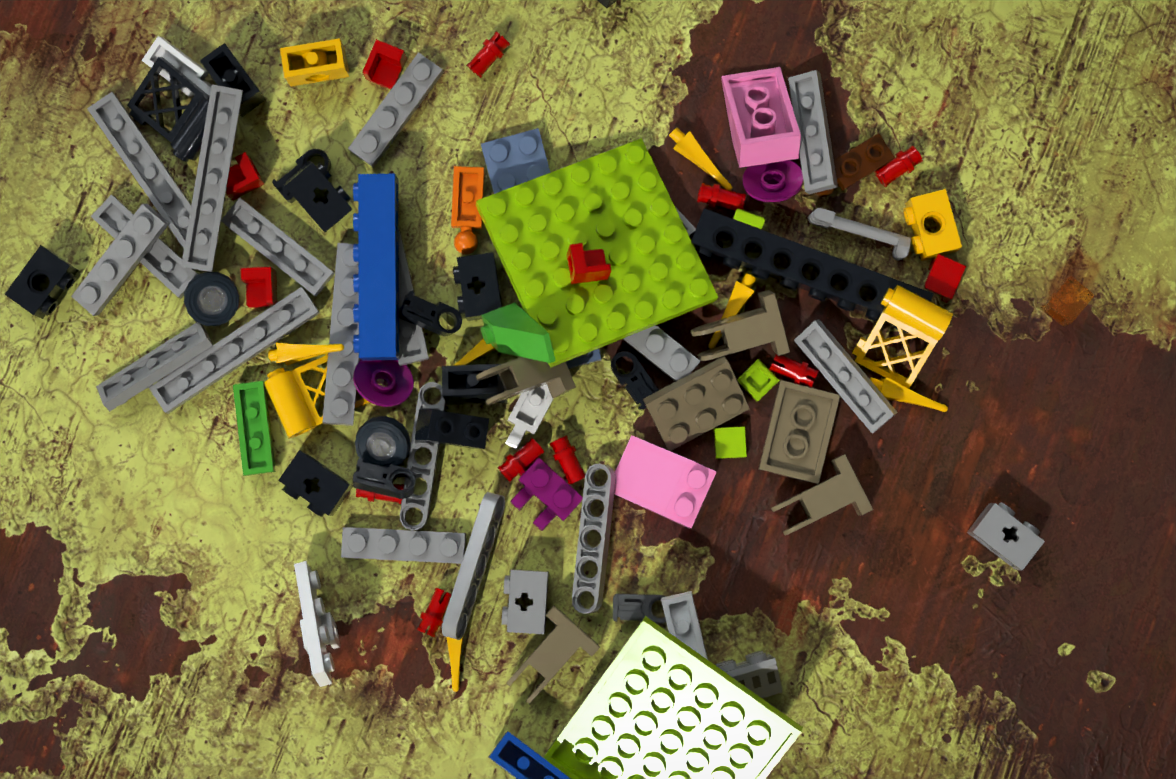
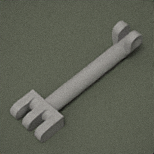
M823 208L815 209L808 216V221L813 225L823 228L830 226L894 245L892 257L897 261L902 260L908 255L911 243L910 237L835 215L836 212Z

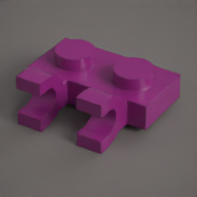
M538 458L518 479L524 488L510 502L520 511L533 496L537 497L547 508L534 520L533 524L543 531L556 516L564 521L582 502L583 497L544 461Z

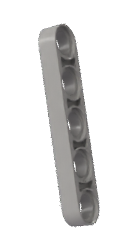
M435 382L424 384L418 394L407 468L414 473L415 478L421 477L427 482V490L422 495H415L413 493L410 497L402 499L400 521L409 530L423 528L429 518L440 444L415 440L419 409L445 411L446 402L442 396V386ZM429 388H437L441 392V399L435 405L426 403L424 399V394ZM420 448H428L432 453L431 461L426 465L418 464L415 460L416 451ZM405 477L404 489H407L411 482ZM411 508H418L423 514L422 521L415 526L410 525L406 521V513Z
M600 463L588 468L584 482L572 591V605L575 610L582 614L598 611L603 602L616 474L610 466ZM599 469H604L608 475L607 482L603 486H597L593 479L594 473ZM596 499L601 500L604 504V512L599 517H595L590 511L591 503ZM597 530L601 535V542L597 547L593 548L587 542V535L590 531ZM589 560L594 561L598 567L597 574L593 578H588L583 571L585 563ZM585 591L591 592L594 596V604L589 609L584 608L580 603V597Z
M487 492L482 499L443 619V636L460 640L466 631L504 512L505 497L503 495Z

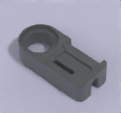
M617 593L613 596V620L617 622V617H620V620L642 621L646 616L655 623H665V617H655L652 614L651 607L655 601L667 596Z

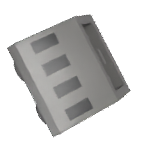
M758 651L745 655L746 661L736 663V661L731 659L715 664L761 698L783 692L776 660L770 654L766 655V652Z

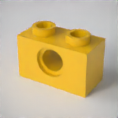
M340 38L280 48L284 78L290 87L350 77L345 47Z
M946 189L912 197L905 203L906 208H903L904 218L908 226L912 225L914 237L911 238L915 254H920L921 261L934 258L937 254L942 256L951 254L962 248ZM931 219L935 221L937 232H928L924 227V220Z

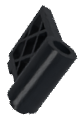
M158 57L127 104L131 109L129 115L141 125L148 123L170 141V145L174 149L172 152L179 159L188 162L189 159L197 160L200 155L210 95L205 93L165 58ZM164 68L169 72L171 86L159 88L158 75ZM188 88L195 95L188 105L181 106L179 89ZM172 90L174 107L162 109L160 92ZM153 93L155 110L146 111L139 104L146 94ZM175 112L176 124L171 131L164 126L163 113Z

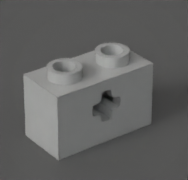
M1002 502L999 505L989 503L967 533L1013 569L1023 571L1045 541L1038 536L1040 531L1026 521L1022 524L1013 517L1015 512ZM1003 529H1011L1009 533L1012 537L1011 540H1003L1005 534L1002 532Z
M512 569L510 576L505 575L504 594H509L508 606H503L502 625H507V632L545 633L548 571ZM523 593H528V598L533 599V604L528 605L527 610H523L522 605L516 601L517 598L522 597Z

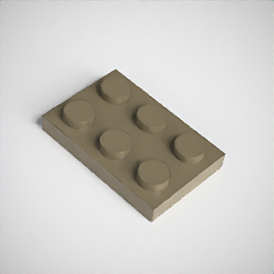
M724 356L643 399L668 451L678 448L750 409L730 364Z
M780 380L758 470L819 484L840 395Z

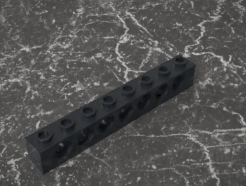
M703 209L691 241L698 256L711 259L712 256L723 259L722 264L730 268L739 270L740 266L752 270L751 275L757 278L768 280L771 277L779 280V285L794 291L797 288L809 291L808 296L816 300L825 301L828 298L836 301V306L843 310L854 312V309L866 312L865 317L876 322L885 308L880 303L888 288L894 290L899 285L930 302L934 294L707 209ZM721 234L728 235L732 240V245L728 248H721L716 243V237ZM748 245L757 246L760 250V257L756 259L747 257L744 248ZM777 255L786 257L789 262L788 268L783 270L776 268L773 258ZM804 266H812L817 272V278L814 280L804 278L802 268ZM834 276L841 277L845 281V289L842 291L835 290L831 286V278ZM861 287H868L873 291V301H864L860 297L859 290Z

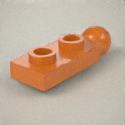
M454 166L451 227L461 228L460 232L455 236L454 246L459 253L465 255L473 253L478 246V239L473 233V229H482L483 220L477 210L476 201L484 198V167Z

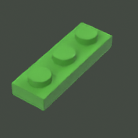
M264 381L233 385L243 476L276 472Z

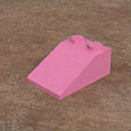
M776 67L722 76L721 81L732 142L739 168L799 159L801 134L781 68Z
M631 435L615 470L616 483L614 495L690 529L703 504L716 471Z

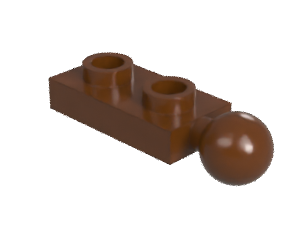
M879 133L834 160L837 183L842 191L895 159ZM835 188L815 194L820 197H827L833 193Z

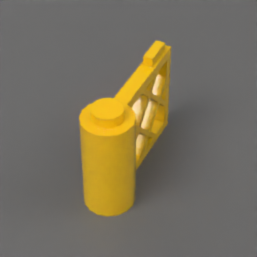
M897 285L894 290L888 288L880 303L885 306L867 339L861 337L852 354L856 355V363L910 388L936 343L945 333L953 313ZM887 321L897 326L900 335L884 339L881 327ZM876 336H878V341H874ZM918 337L928 342L924 350L911 353L907 340ZM902 341L906 354L891 358L887 345ZM881 346L885 360L875 362L865 357L868 349ZM919 358L915 364L914 359ZM909 361L912 371L908 378L896 373L893 364Z
M328 353L296 369L285 372L284 368H279L267 374L268 380L264 382V385L288 438L297 437L323 424V416L319 417L315 405L319 395L325 397V392L321 390L326 380L327 366L326 369H322L319 366L327 363ZM310 370L323 373L318 389L305 385L300 374ZM308 391L316 393L313 401ZM364 398L355 402V409L370 402Z

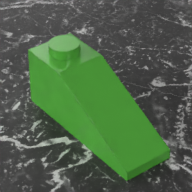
M515 302L481 315L484 326L481 327L483 339L486 344H491L498 352L547 363L556 361L549 333Z

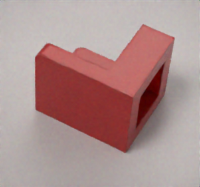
M376 39L362 72L365 79L391 90L398 81L406 63L407 56L405 51Z
M246 152L236 156L237 164L230 167L226 194L232 201L264 185L256 166Z
M582 243L570 244L566 256L571 284L608 280L612 269L611 264H606L603 249L584 251Z
M937 254L932 259L928 268L930 272L925 281L924 289L942 296L941 301L949 302L954 296L966 266Z
M271 266L240 268L241 281L246 284L247 307H272L278 303L275 269Z

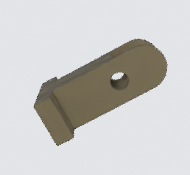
M770 290L758 293L761 304L759 309L693 328L691 330L692 336H701L721 330L724 341L722 346L699 353L697 355L700 361L711 360L770 342L773 351L778 356L789 353L790 350L775 293Z
M521 357L476 375V379L479 381L499 374L505 388V392L487 399V405L546 384L552 398L563 395L576 387L566 362L550 368L547 362Z
M845 454L830 461L837 475L771 508L772 512H775L799 500L808 517L782 531L784 536L851 503L858 516L873 510Z
M555 605L545 616L557 626L506 683L510 686L529 664L537 670L545 679L527 698L526 702L528 704L533 701L579 647L585 650L591 657L600 648L598 643Z

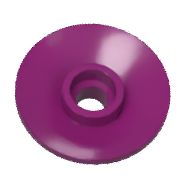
M791 160L749 166L743 174V187L751 197L763 202L787 200L797 194L803 185L802 170Z
M360 360L353 374L354 385L358 393L370 403L382 407H392L403 403L409 398L414 386L410 369L407 365L400 366L398 360Z

